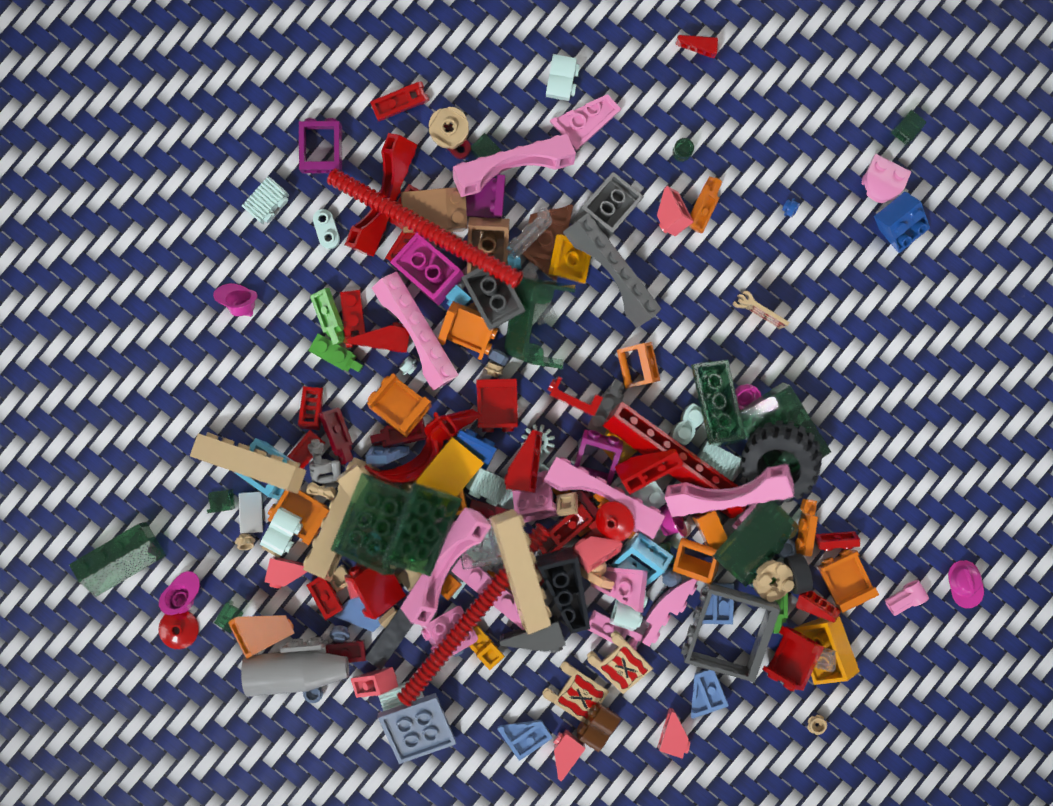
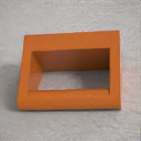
M652 342L617 350L625 389L661 381ZM638 349L644 380L632 383L625 352Z
M682 537L673 565V571L711 585L718 572L721 551ZM685 547L713 556L712 563L684 554Z

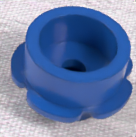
M795 198L792 201L787 200L782 208L784 216L788 215L792 218L796 214L800 203L796 202Z

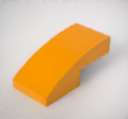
M478 625L474 626L473 629L478 640L469 647L476 653L480 661L491 670L505 656Z

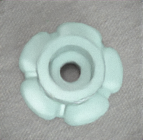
M408 356L399 367L403 371V375L413 373L417 367L415 364L416 359Z

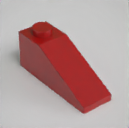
M393 322V326H385L346 338L344 343L407 353L410 334L402 323Z
M537 430L531 431L509 466L508 473L504 479L507 490L536 493L542 432Z
M672 449L634 456L614 468L630 495L684 464L677 451Z
M580 504L578 506V514L566 515L547 529L550 531L551 536L546 538V542L543 541L542 547H538L539 551L545 554L560 550L594 520L593 517Z

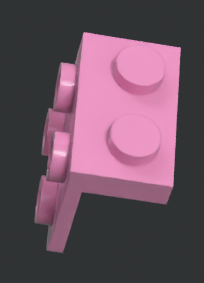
M456 606L433 619L427 626L421 625V634L432 645V648H430L432 653H434V648H438V643H442V638H446V634L451 632L450 629L455 627L454 624L459 622L458 619L463 617L464 611L461 606ZM474 630L469 632V636H465L466 640L461 641V646H457V651H453V655L477 642L478 637Z

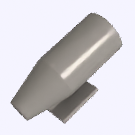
M313 637L306 642H303V639H292L280 649V652L255 654L247 659L244 656L241 666L244 694L249 697L306 692L348 678V657L327 654L326 645H328L329 640H323V637Z

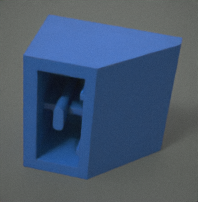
M903 192L874 216L878 229L898 253L930 229L921 201L907 192Z
M469 429L465 431L460 430L456 440L483 461L484 464L481 468L487 470L498 449L494 447L495 442L484 438L482 441L476 437L477 433Z

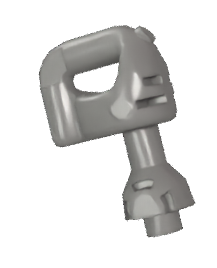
M318 439L312 440L311 444L308 445L309 452L313 455V460L309 464L312 482L318 484L337 482L336 478L341 475L339 460L330 461L322 459L321 454L324 450V444L320 443ZM330 472L333 473L332 475L319 476L320 474H324V473H330Z

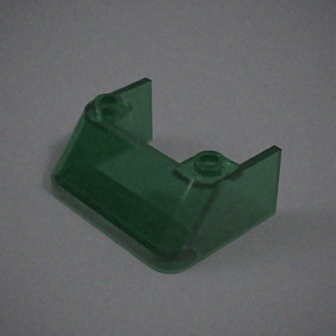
M522 277L521 282L514 289L525 312L508 321L505 351L509 356L529 364L562 369L563 359L544 357V351L540 345L529 343L535 304L549 303L553 299L554 290L575 293L576 285Z

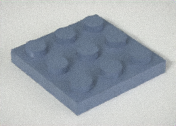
M436 693L412 701L411 706L402 704L378 713L380 724L399 764L456 744V739Z

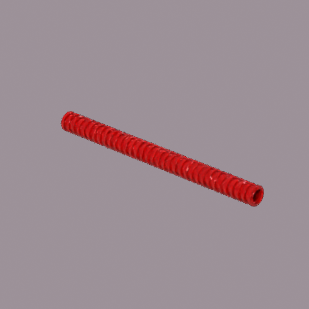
M335 168L329 173L327 178L328 185L338 188L339 191H343V193L348 194L350 197L354 196L355 200H359V202L364 203L366 206L370 205L371 209L375 208V211L380 212L382 215L386 214L387 218L391 217V220L396 221L398 224L402 223L403 227L407 226L409 230L413 229L414 233L418 232L419 236H423L425 239L429 238V241H434L435 245L440 244L441 248L445 247V250L451 251V254L456 253L457 257H462V260H467L469 264L473 263V266H478L480 270L484 269L483 271L485 273L489 272L491 276L495 275V278H500L501 282L505 281L507 285L511 284L512 288L517 287L523 277L522 271L517 272V269H512L511 265L507 266L505 262L501 263L500 259H495V256H490L488 252L484 253V250H479L477 246L473 247V244H468L466 240L462 241V238H457L455 234L451 235L452 233L450 231L446 232L445 228L441 229L439 225L435 226V223H430L429 219H425L423 216L419 217V214H414L412 210L408 211L407 207L403 208L402 204H398L396 201L392 202L391 198L387 199L386 195H382L380 192L376 193L375 189L371 190V187L366 186L364 183L360 184L359 180L355 181V178L350 177L343 171L339 172V169Z
M537 523L536 528L532 529V533L528 534L531 545H528L529 551H532L533 554L535 551L538 552V547H542L543 541L546 542V538L551 536L550 531L541 524ZM505 567L499 569L500 572L495 574V578L491 579V583L487 584V588H483V593H479V598L474 599L475 603L470 604L471 608L466 609L467 612L462 614L463 617L458 619L459 622L454 624L455 627L450 629L451 632L446 634L447 637L442 638V643H438V648H434V653L431 652L429 654L430 658L427 657L425 659L426 662L421 664L422 667L417 669L418 672L413 674L414 677H410V682H406V687L401 688L402 692L397 693L398 699L403 704L411 706L412 701H416V696L421 695L420 691L425 690L424 686L429 685L428 682L433 680L432 677L437 675L436 672L441 670V666L445 665V661L449 660V656H453V651H457V646H461V641L466 640L465 636L470 635L469 632L474 630L473 627L478 625L477 622L482 620L481 617L486 615L485 612H489V607L494 606L493 602L498 601L497 597H501L502 591H506V586H510Z

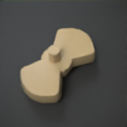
M314 482L309 483L306 487V492L310 496L320 495L330 501L336 497L337 491L334 487H326L325 484L318 486Z

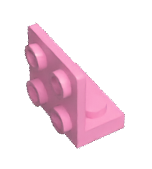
M548 470L538 472L536 493L512 491L514 510L518 515H522L525 523L558 516L556 514L557 504L553 502L552 486L542 482Z

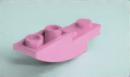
M688 577L682 580L677 587L668 589L653 604L644 617L645 621L650 624L641 640L642 643L649 647L652 643L655 644L660 636L658 631L670 619L669 612L678 615L679 612L682 613L687 606L686 599L689 594L693 595L697 589L696 579Z

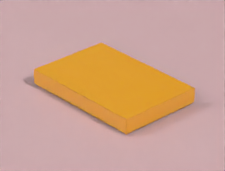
M452 437L413 485L443 510H446L484 462Z

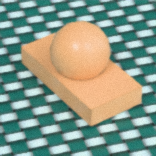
M606 562L590 573H587L583 566L579 564L583 578L598 587L613 588L615 582L603 576L607 569Z

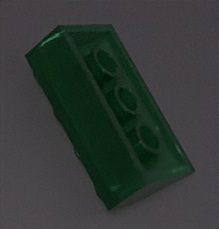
M728 360L692 364V372L709 445H728L746 439Z
M142 522L70 563L69 566L79 583L97 597L164 558L166 554L148 523Z

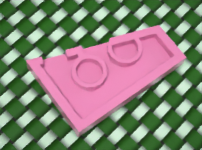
M607 94L578 109L551 119L550 123L561 135H568L573 148L577 151L621 111V108Z
M607 567L603 576L615 582L613 588H601L592 582L591 586L632 607L637 612L643 613L648 571Z

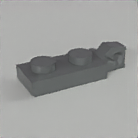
M615 380L611 389L607 388L604 392L599 408L587 426L588 430H596L602 435H608L609 430L603 424L610 411L623 402L624 395L622 392L625 386L622 382Z

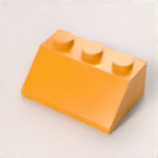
M838 616L835 623L818 618L794 628L824 646L811 674L814 685L849 681L860 672L840 616Z

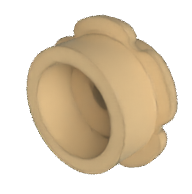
M488 362L487 367H484L487 370L486 374L498 378L499 374H503V366Z
M243 533L236 539L235 544H237L239 550H249L254 547L255 538L249 533Z
M816 715L808 719L809 724L807 728L811 733L820 735L827 729V722L823 716Z

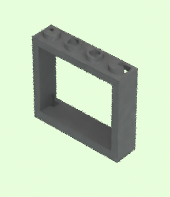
M706 584V587L702 588L700 592L699 607L696 606L694 610L693 625L690 624L688 628V641L682 646L681 654H683L684 663L755 683L780 612L778 602H768L762 597L717 584ZM712 594L766 609L747 666L693 652Z

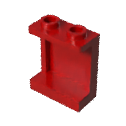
M558 377L557 380H552L548 391L551 392L549 396L590 416H595L603 397L595 394L590 404H587L558 390L562 380L561 377Z
M517 379L476 380L477 412L481 415L478 418L477 428H482V432H494V428H502V432L514 431V427H518Z
M373 553L368 555L360 565L352 567L344 578L353 584L365 606L362 609L364 616L376 620L406 595L386 557Z
M782 626L779 633L783 635L779 647L770 665L763 666L762 670L768 673L767 676L770 679L783 682V687L793 692L795 690L803 691L824 646L791 627Z

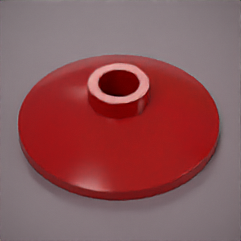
M609 501L603 504L596 513L597 528L606 539L623 541L633 533L635 519L633 513L625 504L618 501ZM610 520L615 523V526L611 525Z
M189 611L175 615L165 614L159 623V636L163 643L170 648H187L194 643L198 636V621ZM174 627H178L180 629L179 634H176L174 632Z

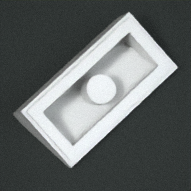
M262 492L239 493L240 533L263 532Z

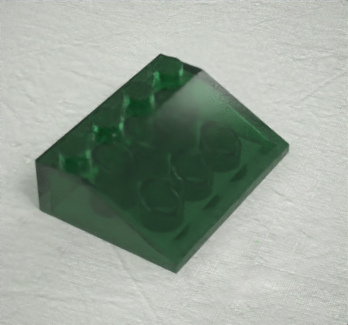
M784 382L733 415L747 439L751 434H754L758 427L763 428L764 424L768 422L774 425L776 421H783V424H788L789 421L793 422L794 426L798 428L800 425L806 428V433L811 432L815 436L813 441H818L822 458L831 453V450L789 384ZM774 449L763 454V460L768 467L788 464L790 473L800 468L797 458L788 451Z
M361 473L331 551L383 575H393L425 497L368 474Z
M414 482L381 562L431 577L462 499L447 491Z
M774 500L759 503L712 557L742 585L747 587L753 583V579L756 580L758 568L783 550L784 544L788 539H792L797 534L799 526Z

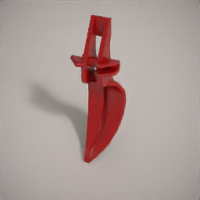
M474 409L442 416L434 412V420L424 428L427 436L426 444L418 456L408 463L390 470H375L368 465H365L364 468L371 475L382 481L391 483L416 481L442 450L443 441L445 439L449 441L457 435L460 429L472 424L481 415Z

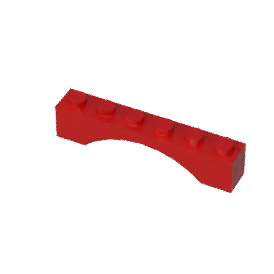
M388 133L381 150L383 180L380 193L386 195L387 199L391 198L393 202L396 201L397 196L401 192V186L408 174L411 160L415 156L417 144L399 134ZM375 208L371 209L361 221L351 227L345 246L374 257L375 252L379 248L382 234L386 230L389 218L386 217V214L382 215L380 212L375 211Z

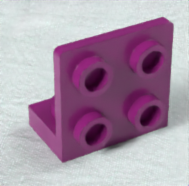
M497 174V178H492L483 187L481 192L466 196L468 217L502 219L505 175Z

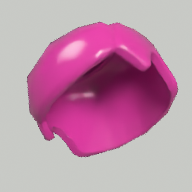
M750 384L738 386L731 396V403L734 409L744 415L754 412L762 401L761 392Z

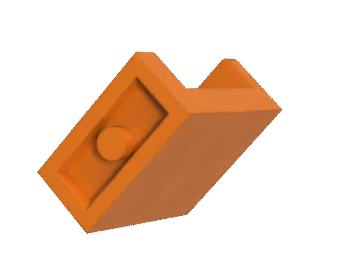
M453 301L447 310L438 341L444 346L446 341L449 340L480 353L478 359L482 360L484 354L489 355L493 345L489 342L491 339H495L499 328L496 327L489 331L479 311Z
M394 373L390 377L386 376L383 379L381 387L377 392L373 391L370 394L367 403L369 409L405 437L410 434L432 407L430 400L426 397L422 398L401 382Z
M285 490L277 505L273 504L268 511V515H270L268 521H272L280 507L301 517L303 527L296 536L303 539L302 542L310 545L321 530L322 520L327 517L330 509L302 490H299L298 494Z
M845 549L839 553L840 556L834 559L832 557L826 558L821 561V565L817 566L836 607L841 612L848 611L879 596L877 589L872 586L858 557V551L854 549Z

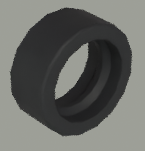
M800 553L785 557L783 563L793 573L794 588L791 591L796 595L811 591L813 579L805 557Z

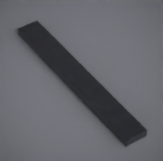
M460 556V557L455 561V563L452 565V567L450 568V570H449L448 574L446 575L445 579L447 578V576L449 575V573L451 572V570L454 568V566L456 565V563L459 561V559L461 558V556ZM401 607L365 657L367 661L382 670L414 624L410 622L401 610Z

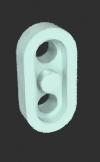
M320 209L313 216L319 242L326 249H334L340 242L334 217L328 210ZM321 216H326L325 222H320ZM332 235V240L327 242L325 240L326 236Z

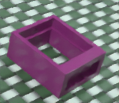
M306 118L304 121H299V170L302 174L330 173L335 168L339 169V172L342 171L341 123L334 118H326L325 121ZM306 129H334V161H306Z
M585 429L573 466L589 471V475L594 478H603L607 481V485L610 486L615 473L614 467L618 464L624 441L616 436H606L596 430ZM586 444L615 452L608 474L580 466Z

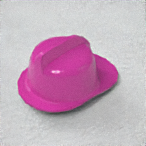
M225 284L218 287L213 294L214 299L226 306L232 315L253 316L255 300L258 297L255 291L238 284Z
M667 504L660 508L661 514L665 516L660 525L663 534L668 536L679 533L685 537L687 529L683 517H672Z
M965 560L954 563L948 572L952 597L959 606L973 608L982 601L984 596L981 574L977 566L972 562Z
M189 571L181 573L164 590L159 599V607L163 613L175 615L185 613L191 609L194 604V598L200 588V580L195 573Z

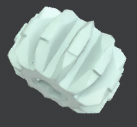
M536 424L533 425L534 430H537ZM544 425L540 426V432L543 431ZM526 428V432L530 434V429ZM550 429L543 433L542 440L544 443L541 446L540 458H543L542 450L550 454L546 447L553 448L555 446L552 443H548V440L555 439L554 436H546L551 432ZM522 435L521 438L527 439L528 436Z

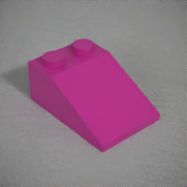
M418 233L410 239L390 262L438 306L445 300V296L455 285L461 282V277L464 276L461 269L422 236H419Z

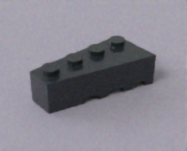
M573 547L534 556L536 565L570 633L573 634L590 629L579 560Z

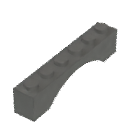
M586 213L563 231L576 249L592 256L610 273L621 293L624 312L636 328L651 320L661 310L657 301L648 292L589 213Z

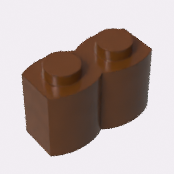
M598 702L596 705L591 706L588 711V718L577 727L576 736L581 742L600 752L610 735L617 728L621 717Z

